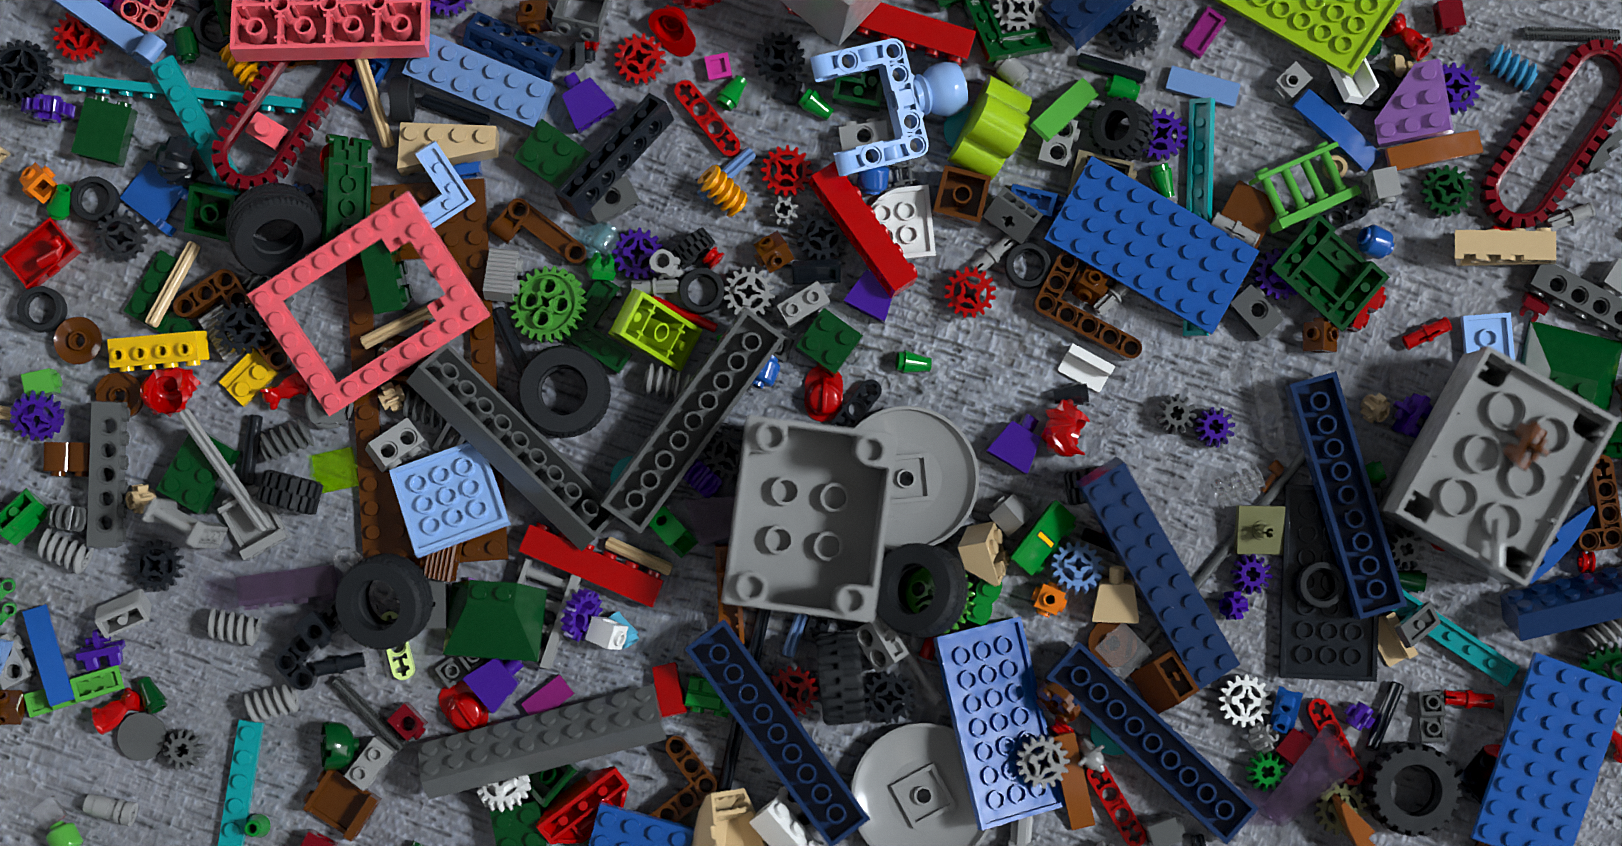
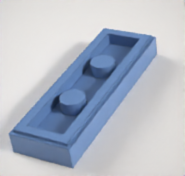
M1172 65L1165 90L1197 99L1211 97L1215 99L1216 104L1234 108L1241 84Z

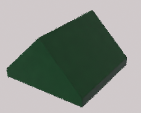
M575 763L528 774L531 787L529 792L545 808L580 767Z

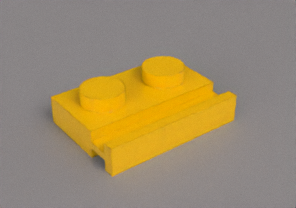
M252 348V354L247 353L219 383L243 407H246L260 393L259 389L265 388L279 372L270 368L258 351Z

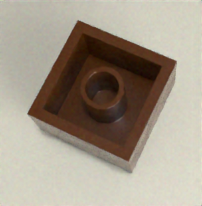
M945 165L932 216L978 227L991 176Z

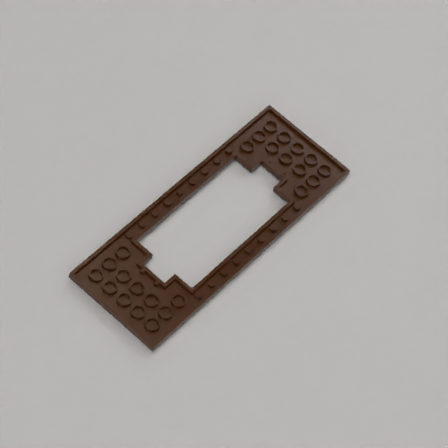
M484 178L465 179L462 181L474 197L475 202L435 227L434 230L490 313L488 318L470 328L472 367L499 393L495 325L492 315L493 301L484 299L483 294L490 248L486 182ZM434 182L371 186L370 215L408 191L419 207L441 192ZM411 241L402 245V251H400L402 261L423 260ZM358 258L346 260L352 373L377 357L376 345L365 349L360 341L362 336L375 330V317L362 259ZM378 386L354 401L363 560L382 553H393L404 556L413 561L415 565L420 566L422 557L417 558L390 472L384 471L382 473L365 451L368 443L381 435ZM491 464L506 509L504 476ZM507 526L464 541L459 563L509 559Z

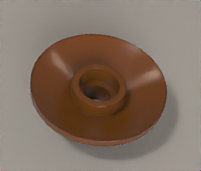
M72 317L58 326L54 335V347L57 354L64 361L76 365L85 364L93 360L100 352L102 334L99 327L92 320L85 317ZM83 337L84 344L79 346L77 340Z

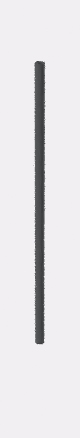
M1303 450L1257 505L1271 504L1285 484L1290 481L1306 461ZM1235 532L1193 581L1198 591L1234 548ZM1158 625L1135 651L1134 656L1125 664L1131 670L1137 666L1161 637L1162 632Z

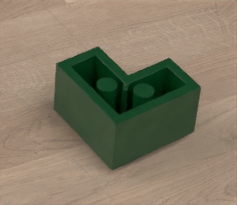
M874 69L862 72L861 79L848 76L836 78L832 104L879 112L883 93L879 70Z

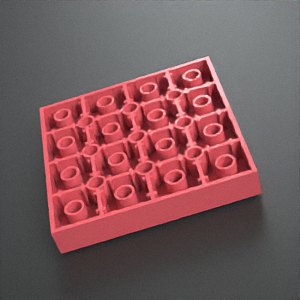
M232 0L230 51L236 62L429 57L430 0Z

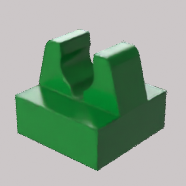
M595 252L592 258H587L585 268L591 279L614 280L616 272L614 270V258L611 253L607 254L605 260L602 259L600 252Z

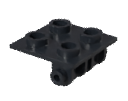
M1484 746L1464 770L1460 769L1455 773L1460 775L1461 784L1467 787L1466 791L1468 793L1471 792V797L1475 798L1480 804L1484 798L1497 760L1494 756L1484 751Z

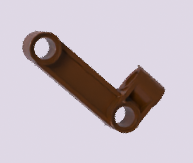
M522 198L513 199L490 226L489 231L507 245H509V242L517 232L524 227L574 266L583 265L588 258L587 249L582 243ZM519 205L526 207V211L522 216L514 215V210ZM575 248H580L583 251L581 258L577 260L570 257L571 251Z

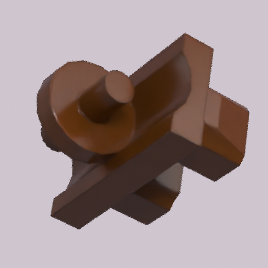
M1531 421L1530 424L1519 423L1515 430V435L1521 438L1518 446L1511 443L1508 444L1503 452L1519 469L1527 471L1532 461L1536 462L1539 456L1548 457L1550 453L1544 448L1548 441L1545 439L1548 432L1542 429L1539 423Z

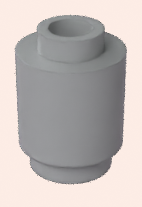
M1016 58L999 60L993 67L997 70L996 74L1014 88L1016 86L1022 87L1029 79L1027 75L1029 70Z

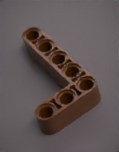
M1064 251L1061 252L1034 300L1033 309L1035 313L1123 360L1131 361L1137 358L1142 352V344L1137 338L1061 299L1079 263L1078 259ZM1069 257L1073 262V266L1071 268H1064L1061 265V258ZM1058 278L1062 283V287L1057 290L1053 289L1050 286V279ZM1047 299L1051 303L1050 310H1042L1039 307V300ZM1062 310L1070 311L1072 320L1069 322L1063 321L1060 317V312ZM1083 321L1092 323L1093 331L1091 333H1086L1082 330L1081 324ZM1103 333H1112L1115 339L1114 343L1107 344L1104 342ZM1126 343H1131L1135 346L1136 352L1134 355H1128L1125 352L1124 346Z
M220 269L180 295L174 301L173 309L177 315L183 318L194 319L223 299H225L230 309L231 304H235V300L239 295H244V303H246L247 308L250 304L253 305V303L247 296L249 293L246 286H242L243 282L240 277L231 270ZM231 275V284L224 287L222 284L223 278ZM210 288L212 295L209 299L204 300L202 297L203 291ZM186 302H191V310L188 313H183V305ZM264 324L263 327L269 329V332L263 333V336L270 334L271 342L269 345L263 346L260 340L261 348L258 351L270 368L280 372L286 371L293 362L268 325ZM242 325V327L244 328V330L250 329V328H248V327ZM278 354H283V364L276 366L274 362L275 357Z
M680 734L671 736L667 740L665 748L668 755L690 783L649 814L650 816L663 819L661 811L665 808H670L674 812V818L670 821L675 823L701 804L706 795L714 793L718 785L714 774L688 740ZM678 739L682 741L684 748L681 752H674L671 749L670 743L672 740ZM695 759L698 763V769L694 772L688 771L685 767L686 760ZM701 779H710L713 782V788L709 791L702 790L700 787ZM684 793L691 794L694 798L693 804L690 806L683 805L680 801L681 795Z

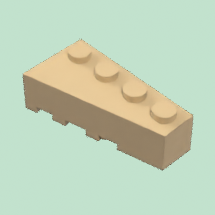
M400 122L397 169L401 176H407L410 173L420 171L427 172L415 155V152L436 140L452 166L465 162L471 163L497 158L500 134L496 126Z
M1523 228L1511 229V231H1501L1500 229L1455 230L1456 266L1556 264V231H1551V228H1537L1536 231H1526Z

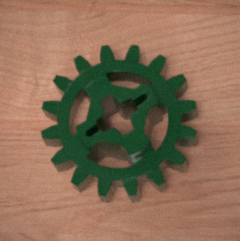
M1444 165L1442 171L1439 167L1433 169V173L1429 172L1425 175L1428 180L1421 182L1425 189L1421 190L1419 194L1426 196L1422 204L1429 203L1430 206L1427 210L1435 209L1436 216L1441 215L1442 212H1444L1445 218L1450 217L1452 212L1456 216L1460 214V209L1465 210L1468 208L1465 202H1470L1473 199L1468 195V193L1474 191V188L1468 187V183L1472 180L1471 178L1465 180L1466 172L1458 173V166H1454L1449 170V166ZM1446 176L1443 182L1435 181L1438 177ZM1445 187H1448L1447 191L1451 193L1448 196L1445 195L1446 191L1443 189ZM1450 200L1458 201L1454 206H1447Z

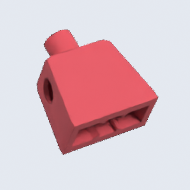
M258 111L245 130L248 136L277 153L280 152L292 134L287 128ZM285 136L284 142L280 145L281 139Z

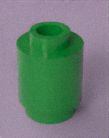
M1114 74L1113 78L1108 77L1104 91L1107 92L1106 97L1113 99L1117 96L1120 98L1127 97L1136 102L1141 85L1136 84V81Z

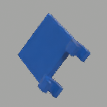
M148 161L121 195L120 199L153 223L162 232L172 237L177 229L166 222V219L181 199L188 201L189 191L183 186L167 184V180L157 172L156 165Z

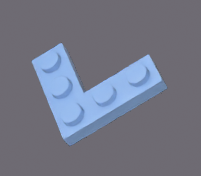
M436 140L415 152V155L441 192L420 206L433 228L474 203L475 199Z

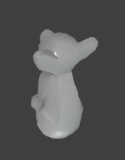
M657 250L650 257L649 265L651 269L660 273L658 280H662L664 277L668 279L684 277L685 272L679 266V257H674L668 250Z
M1082 735L1077 737L1076 741L1081 761L1078 763L1079 767L1083 765L1091 770H1097L1099 773L1105 770L1103 766L1104 758L1100 751L1104 746L1100 745L1095 748L1089 736Z

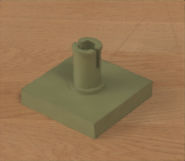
M1236 505L1234 553L1283 555L1285 506Z

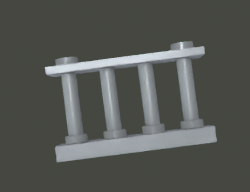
M154 497L153 500H149L143 510L145 515L142 520L170 524L187 533V537H189L186 543L195 548L219 549L230 529L222 523L199 521L180 511L183 505L175 500Z
M526 559L525 563L520 562L516 573L519 576L517 583L525 585L527 577L561 588L565 592L562 601L554 602L546 599L545 609L554 611V614L557 615L554 624L550 623V625L543 623L542 633L546 634L549 640L546 647L542 646L540 648L539 661L541 663L539 667L549 670L553 665L564 633L561 630L564 623L560 622V619L564 617L562 609H565L567 600H572L571 594H577L583 578L572 574L571 578L562 579L531 568L533 560Z

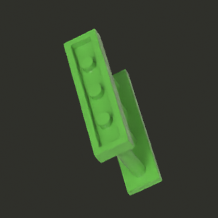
M1327 141L1314 147V152L1270 171L1266 167L1254 173L1256 177L1248 182L1249 185L1262 183L1277 215L1275 216L1276 221L1269 225L1272 234L1344 203L1362 193L1358 185L1351 188L1345 185L1329 152L1339 146L1338 142L1328 145ZM1316 157H1321L1336 188L1334 190L1335 195L1329 197L1328 193L1325 194L1310 163V160ZM1301 165L1316 196V199H1314L1315 204L1309 205L1308 202H1305L1290 171L1291 168ZM1280 173L1297 206L1295 207L1296 212L1289 214V211H1285L1270 179Z

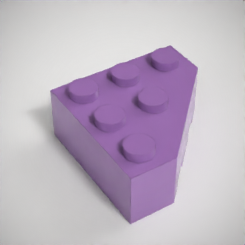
M1440 59L1414 64L1375 119L1378 145L1382 148L1454 133L1443 66Z

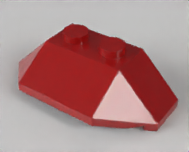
M615 766L590 771L550 802L537 822L536 827L550 844L583 843L592 835L600 803L604 802L623 808L629 783Z

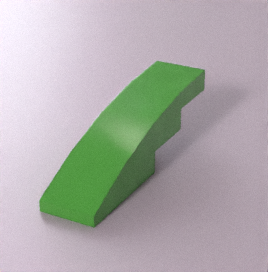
M1082 77L1030 126L1048 143L1078 116L1086 106L1094 101L1100 93Z
M116 665L70 679L75 697L73 700L51 707L45 688L24 694V699L29 716L33 718L125 689L119 666Z

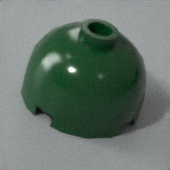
M328 721L322 723L321 735H326L323 736V740L320 742L323 770H338L348 766L353 759L354 752L359 751V739L354 738L352 730L341 722Z

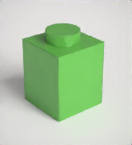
M47 368L21 374L24 393L30 396L32 390L36 392V395H40L42 391H45V397L52 394H61L60 387L63 384L61 375L57 373V370Z

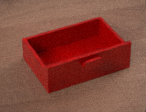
M49 217L1 257L21 280L25 288L30 289L42 285L82 252L58 222ZM52 236H60L66 243L60 260L41 269L36 259L51 250L52 246L48 242Z

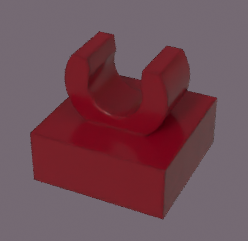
M1525 292L1521 298L1523 306L1520 308L1519 314L1523 317L1526 311H1533L1530 320L1534 323L1538 319L1539 313L1545 316L1550 307L1547 302Z

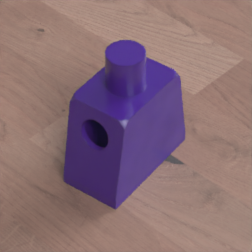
M573 72L563 79L569 90L563 93L562 97L579 134L617 111L614 102L590 77L581 82L577 74Z
M866 270L845 297L844 304L884 324L892 299L873 273Z
M1026 414L1020 425L1011 421L986 452L1026 475L1041 440V437L1033 433L1039 420Z
M493 659L465 676L463 680L493 714L501 708L521 683L515 674L524 667V664L521 661L509 660L504 663L500 659Z

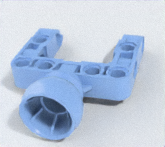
M887 39L810 58L815 82L878 69L895 134V139L879 141L833 153L839 177L923 156L929 147L922 119L923 116L931 112L938 116L950 117L957 115L967 108L968 90L960 66L956 62H938L930 66L923 75L916 74L914 76L911 74L905 47L898 39ZM887 47H890L893 50V58L887 55ZM842 57L848 59L849 68L843 66ZM893 70L898 72L900 76L899 82L893 79ZM905 117L911 121L910 129L904 124ZM910 141L916 143V152L911 150ZM866 151H868V152H870V153L872 154V156H873V161H872V163H870V162H868V161L866 160V158H865V153H866Z

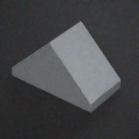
M447 422L433 449L438 453L468 441Z

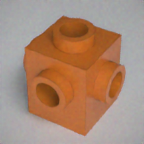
M35 162L22 172L19 181L24 187L21 190L31 199L36 197L44 204L54 194L57 185H59L54 179L56 174L46 165L42 168Z
M1049 581L1047 585L1041 584L1040 587H1035L1031 600H1033L1032 606L1037 608L1036 613L1049 618L1050 614L1057 616L1058 612H1063L1067 599H1064L1066 593L1061 591L1062 586L1057 587V584ZM1048 595H1052L1054 597L1053 604H1048L1046 602V597Z

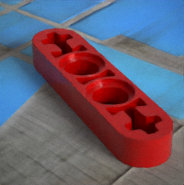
M679 81L674 89L677 100L722 155L728 158L737 156L740 153L741 146L736 135L691 81ZM683 86L684 88H691L689 92L693 99L696 95L699 97L693 100L689 106L686 104L690 102L689 98L685 94L680 96V88ZM704 104L707 107L705 115L697 116L694 114L693 109L695 105ZM712 122H718L721 124L722 130L718 134H711L708 130L709 125ZM726 132L729 133V135L725 136L728 142L736 143L733 152L731 150H724L726 145L722 139L719 143L716 141L722 138Z
M1311 699L1306 705L1307 715L1340 778L1349 785L1359 784L1364 778L1363 769L1332 709L1324 699ZM1314 704L1323 705L1324 708L1321 709L1323 717L1329 715L1330 719L1323 720L1318 724L1317 721L1322 719L1318 713L1312 712L1315 708ZM1326 724L1334 725L1336 730L1334 736L1330 738L1323 734V728ZM1342 745L1347 750V754L1343 759H1337L1334 755V750L1337 746ZM1352 759L1353 762L1348 763L1352 770H1357L1355 774L1356 779L1347 778L1346 775L1349 774V771L1344 765L1340 767V764L1347 763Z
M1103 764L1105 770L1100 775L1104 781L1109 778L1110 782L1102 784L1099 789L1096 785L1101 784L1096 777H1091L1093 770L1087 767L1085 771L1086 777L1123 840L1129 846H1142L1146 840L1145 831L1107 767ZM1107 787H1112L1116 791V796L1111 801L1103 798V791ZM1120 808H1125L1128 811V818L1124 822L1117 821L1115 817L1116 811ZM1134 820L1135 824L1130 826L1135 832L1140 831L1139 841H1129L1128 838L1131 836L1129 830L1125 828L1123 831L1121 827L1129 825Z

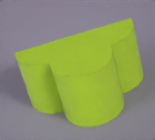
M988 75L947 161L964 170L991 176V180H993L1005 160L1015 152L1026 133L1030 122V116L1027 114L1032 103V97Z
M633 288L608 335L663 365L681 372L703 330L645 292Z

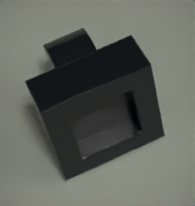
M574 42L570 46V70L579 71L585 66V63L592 64V61H595V51L585 50V42Z

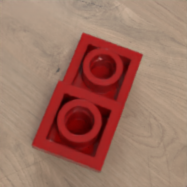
M1381 287L1348 325V330L1357 332L1362 327L1365 328L1370 317L1367 311L1374 313L1379 308L1382 309L1386 300V295H1384L1385 287Z
M672 662L652 667L662 717L667 718L687 713L684 690L680 684L678 664Z

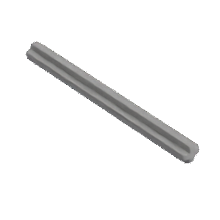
M188 408L180 411L177 417L259 532L270 527L269 521Z

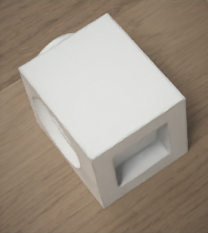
M592 616L585 640L606 649L621 650L626 641L628 626L607 617Z

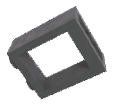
M558 0L552 16V32L582 38L586 41L599 42L612 0H586L602 4L596 24L565 17L564 14L569 0Z

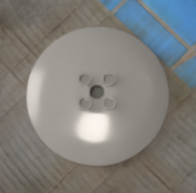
M898 406L874 413L854 428L856 430L898 435L884 540L885 548L896 549V547L907 543H922L934 546L949 538L964 524L977 498L979 468L970 442L952 421L926 408ZM910 472L913 475L911 485L904 486L900 483L899 477L901 473Z
M915 723L898 727L875 741L861 758L853 777L851 792L870 817L869 821L858 828L869 846H979L987 836L990 828L985 830H978L954 729L932 723ZM920 789L929 790L931 796L927 802L923 803L917 800L916 795Z

